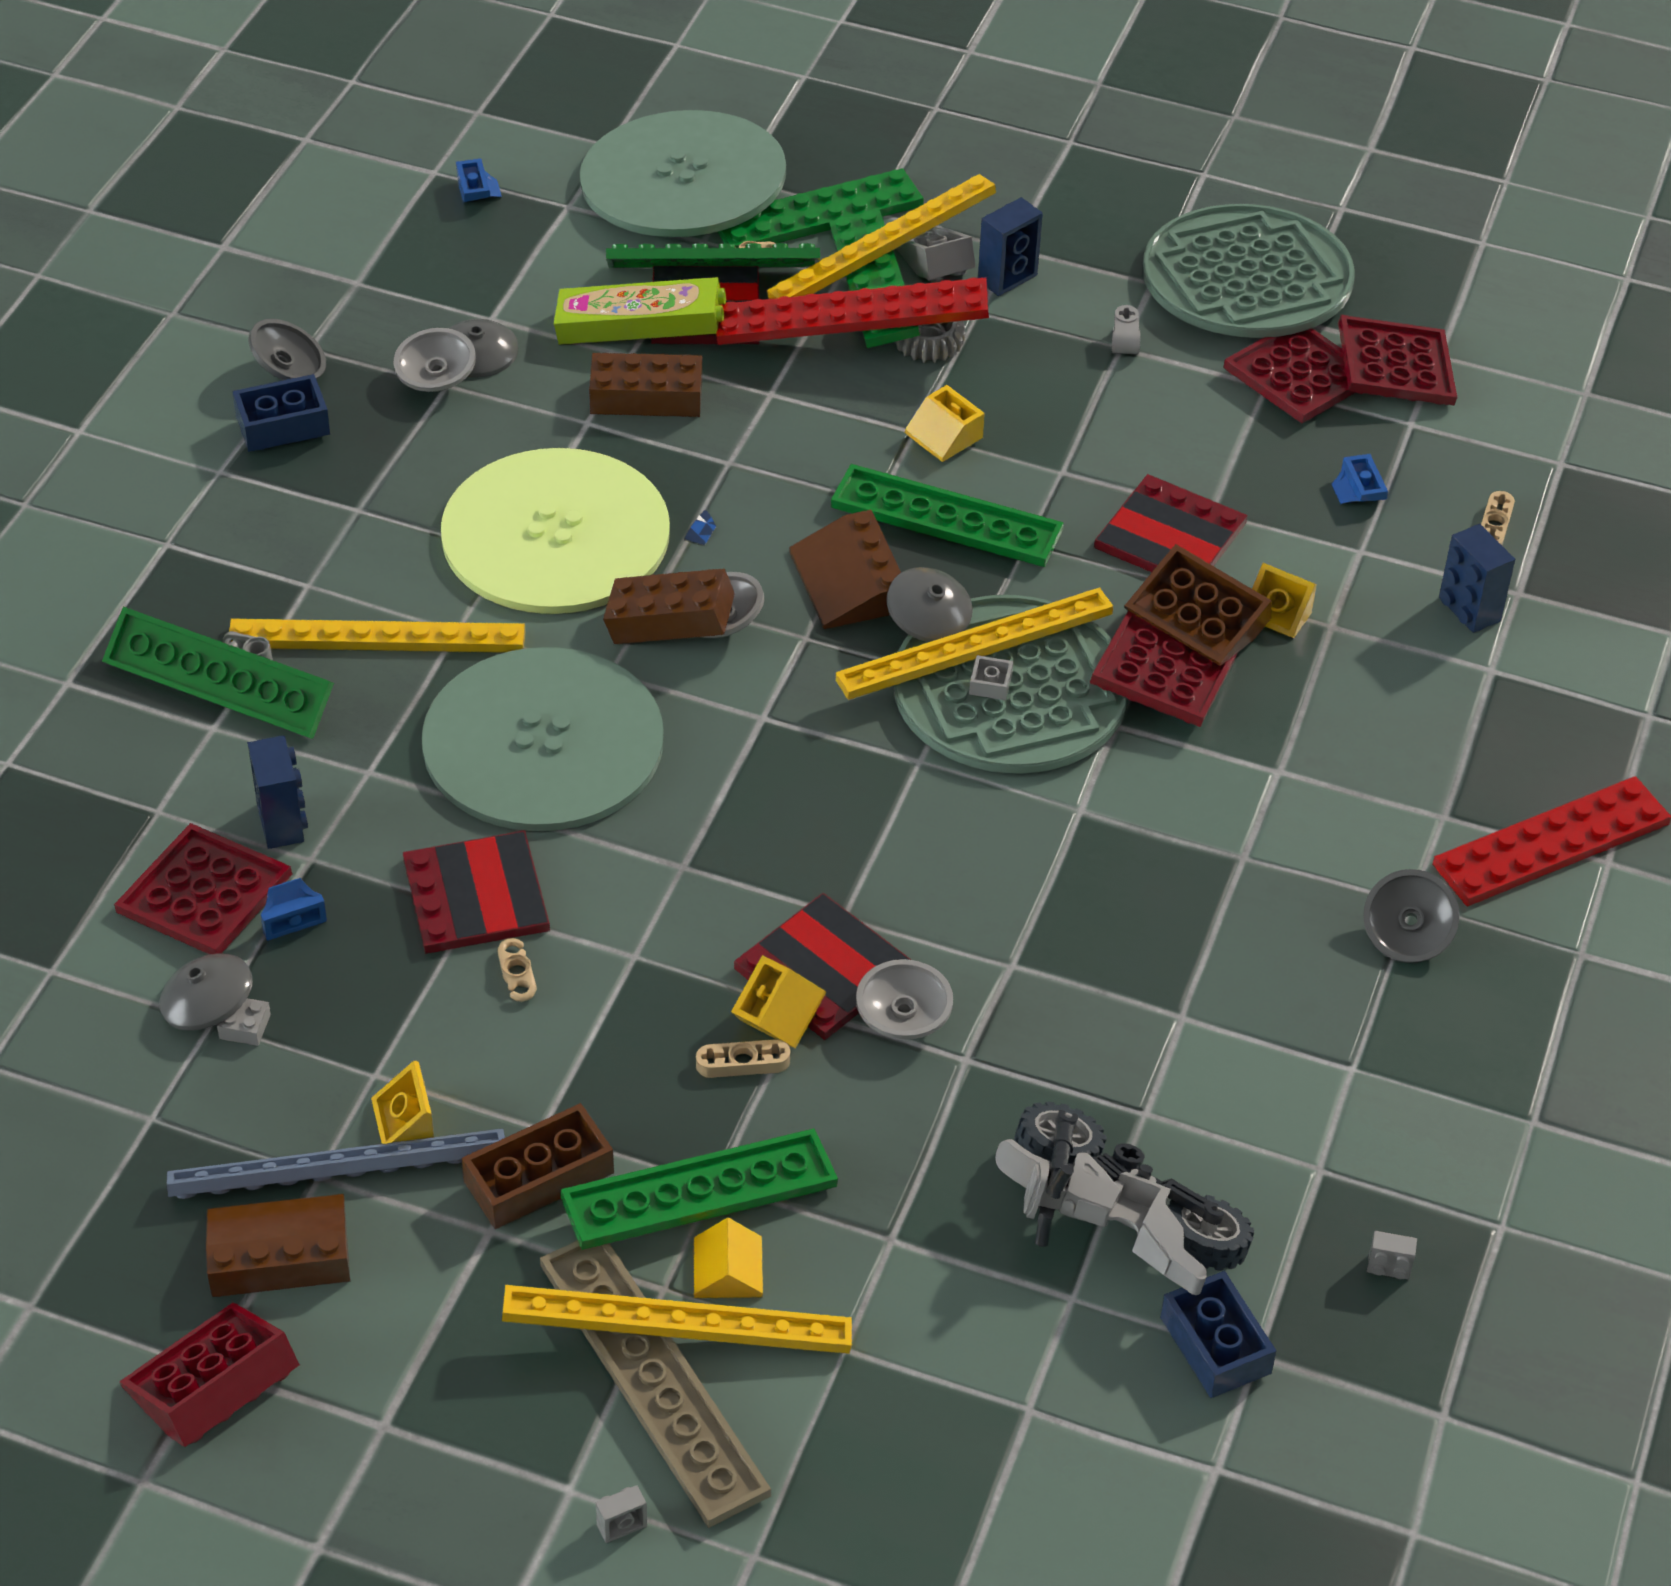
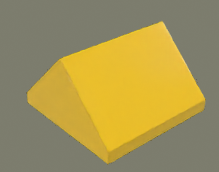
M1262 563L1252 589L1272 600L1271 619L1265 627L1295 638L1312 614L1317 584Z
M413 1061L371 1098L382 1144L434 1137L432 1114L419 1062Z
M727 1217L694 1237V1298L763 1297L762 1236Z

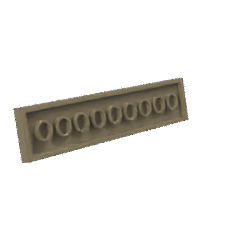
M577 1240L540 1258V1266L556 1290L645 1298L610 1243L581 1250ZM581 1329L708 1528L771 1497L770 1486L671 1337Z

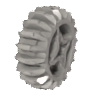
M964 321L918 325L920 336L894 343L899 351H903L904 356H912L913 361L918 358L922 359L923 363L926 360H932L934 363L937 359L945 361L947 356L954 357L955 352H959L965 340Z

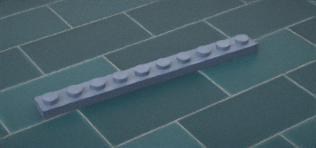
M503 1129L167 1171L168 1197L177 1196L178 1198L185 1199L204 1192L223 1194L231 1189L242 1187L248 1190L262 1188L266 1184L292 1185L299 1180L305 1179L324 1181L332 1176L343 1174L356 1177L365 1174L367 1171L393 1172L400 1167L406 1166L425 1168L433 1163L444 1161L457 1164L462 1163V1157L504 1139L505 1135Z

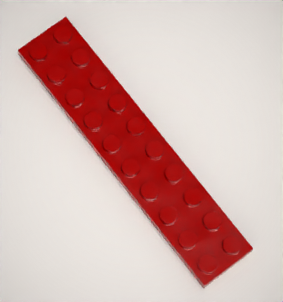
M973 277L966 280H944L936 283H916L906 286H888L876 289L863 288L856 291H835L825 294H807L795 297L782 296L775 299L727 302L721 305L723 306L724 320L718 324L717 342L718 345L987 319L989 318L986 278Z

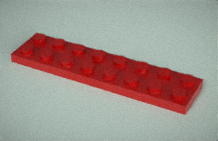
M1634 776L1436 855L1432 865L1468 907L1670 824L1671 815L1642 782Z

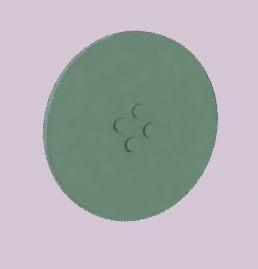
M702 110L658 113L623 124L604 135L590 148L583 159L580 169V184L583 197L595 213L620 228L660 237H689L710 234L746 222L766 209L776 199L786 179L784 152L778 141L769 132L751 121L734 115Z
M1254 204L1210 206L1193 210L1169 221L1155 232L1149 240L1143 256L1142 269L1146 287L1151 295L1163 308L1177 318L1211 332L1250 338L1295 334L1324 323L1344 307L1352 293L1355 277L1354 264L1349 251L1328 229L1297 213Z
M990 595L971 598L973 613L966 630L1052 602L1020 595ZM1093 621L986 655L985 657L1013 661V673L1006 700L969 694L970 680L976 659L893 686L895 701L904 721L932 749L947 758L973 768L991 772L1018 774L1057 769L1077 762L1095 752L1119 728L1125 717L1129 699L1111 691L1103 690L1090 683L1095 668L1112 640ZM908 635L898 652L928 642Z
M537 647L509 651L482 660L467 668L447 683L438 693L426 714L422 730V749L426 769L438 790L456 807L481 821L523 831H555L575 828L595 822L618 811L639 795L650 782L660 763L664 744L663 721L659 707L652 694L637 677L625 668L601 656L558 647Z

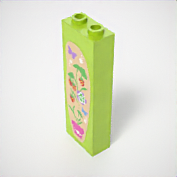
M718 277L559 289L554 328L559 345L717 334L718 324L724 320V311L721 305L726 303V293L724 288H720Z

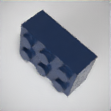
M1022 197L987 214L981 220L978 278H986L987 288L998 297L1038 275L1043 213Z
M314 374L232 391L236 418L248 452L330 435L328 409Z
M1481 524L1453 534L1439 598L1458 617L1460 622L1465 624L1473 633L1501 622L1516 559Z
M285 735L247 742L256 803L267 848L272 849L304 842L303 829L308 828L305 810L300 811V809L306 807L303 792L299 790L300 787H303L300 770L296 767L293 768V765H297L294 747H287Z
M1225 1270L1207 1277L1199 1295H1193L1183 1287L1164 1294L1160 1318L1210 1398L1272 1374L1277 1351Z

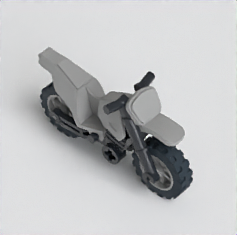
M1040 1102L1034 1103L1032 1108L1028 1106L1024 1109L1014 1140L1002 1141L998 1146L995 1157L998 1168L1008 1177L1026 1188L1024 1214H1026L1027 1218L1034 1219L1039 1208L1035 1244L1038 1246H1048L1055 1209L1066 1216L1106 1227L1110 1220H1117L1137 1231L1138 1235L1132 1252L1193 1295L1201 1293L1207 1277L1206 1269L1209 1267H1214L1218 1271H1222L1226 1267L1229 1270L1234 1269L1237 1264L1241 1265L1244 1262L1254 1238V1228L1250 1227V1220L1242 1216L1243 1212L1238 1208L1233 1209L1229 1206L1230 1203L1221 1200V1202L1215 1200L1214 1196H1200L1199 1193L1193 1192L1172 1178L1161 1181L1152 1176V1167L1143 1164L1145 1159L1144 1153L1134 1145L1118 1144L1112 1156H1109L1107 1153H1104L1102 1156L1107 1138L1103 1134L1104 1129L1101 1125L1096 1124V1120L1093 1117H1087L1080 1109L1076 1108L1074 1110L1069 1108V1105L1062 1103L1060 1105H1055L1054 1102H1045L1043 1105Z

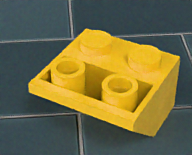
M945 385L925 398L907 425L905 434L941 462H944L983 438L985 413L951 387Z
M762 955L731 1012L740 1021L777 1040L784 1041L796 1049L826 991L793 970Z

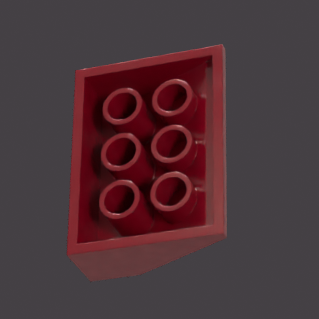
M232 1302L119 1382L122 1388L170 1438L186 1447L199 1441L204 1433L218 1423L228 1420L235 1411L246 1403L256 1400L263 1391L274 1383L284 1380L300 1364L284 1331Z

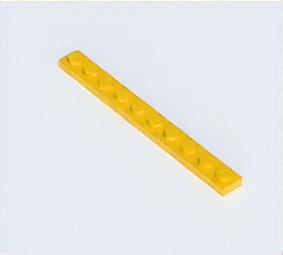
M980 174L971 177L964 183L949 189L942 195L907 212L880 229L843 247L838 252L801 270L796 275L779 282L767 290L768 298L805 296L816 293L996 193L995 184Z
M1099 587L836 672L835 681L846 698L851 700L974 660L977 655L986 656L1112 615L1113 605Z
M231 619L229 632L233 631L244 635L264 637L269 641L271 649L509 652L524 649L525 624Z
M505 1285L502 1322L850 1354L852 1346V1317Z

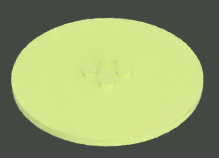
M570 448L525 451L486 465L472 474L456 489L445 507L441 522L442 548L445 558L455 575L467 587L496 604L515 610L541 614L573 613L608 604L615 578L652 575L656 571L667 551L670 534V522L666 504L656 487L643 474L626 463L610 456Z

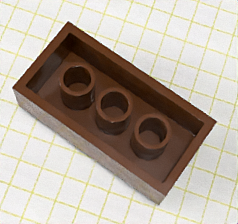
M592 353L589 386L590 414L700 417L702 355Z
M725 568L615 578L603 620L614 644L724 635L735 593Z
M579 1103L462 1157L464 1183L496 1230L561 1199V1189L601 1180L614 1174L613 1149L586 1109Z

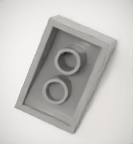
M939 225L896 248L916 275L926 278L929 282L941 281L943 276L949 274L953 276L963 275L967 273L966 270L976 267L972 236Z

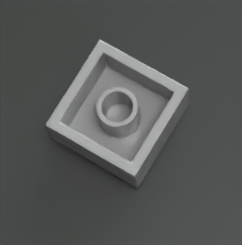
M977 655L970 680L969 694L1006 700L1013 673V661Z
M247 998L234 1014L218 1023L219 1039L258 1046L271 1015L269 1002Z
M1374 1231L1368 1257L1367 1272L1409 1280L1415 1259L1417 1238Z
M638 1485L626 1487L619 1493L604 1496L595 1502L597 1527L605 1543L647 1527V1503Z

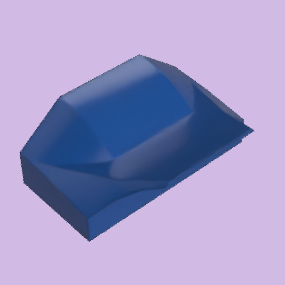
M482 159L456 162L458 183L463 202L488 197H502L497 179L485 171Z
M1370 454L1343 458L1341 472L1332 482V487L1340 504L1354 501L1387 499L1388 490Z
M301 878L269 887L266 905L261 912L262 930L267 941L327 921L325 902L322 895L309 888Z

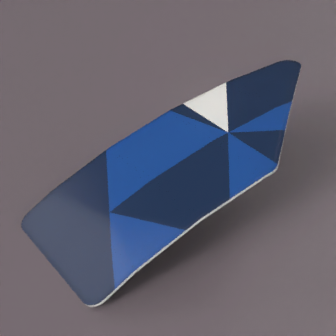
M704 510L695 520L685 536V540L703 546L706 545L716 528L707 510Z

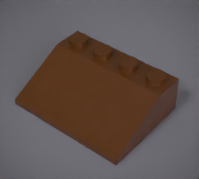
M872 510L844 515L789 547V552L823 629L890 615L887 607V593L892 581L901 571Z
M1175 544L1124 605V608L1221 666L1252 642L1270 621L1272 600Z
M344 1194L208 1209L206 1254L207 1275L212 1297L351 1282Z

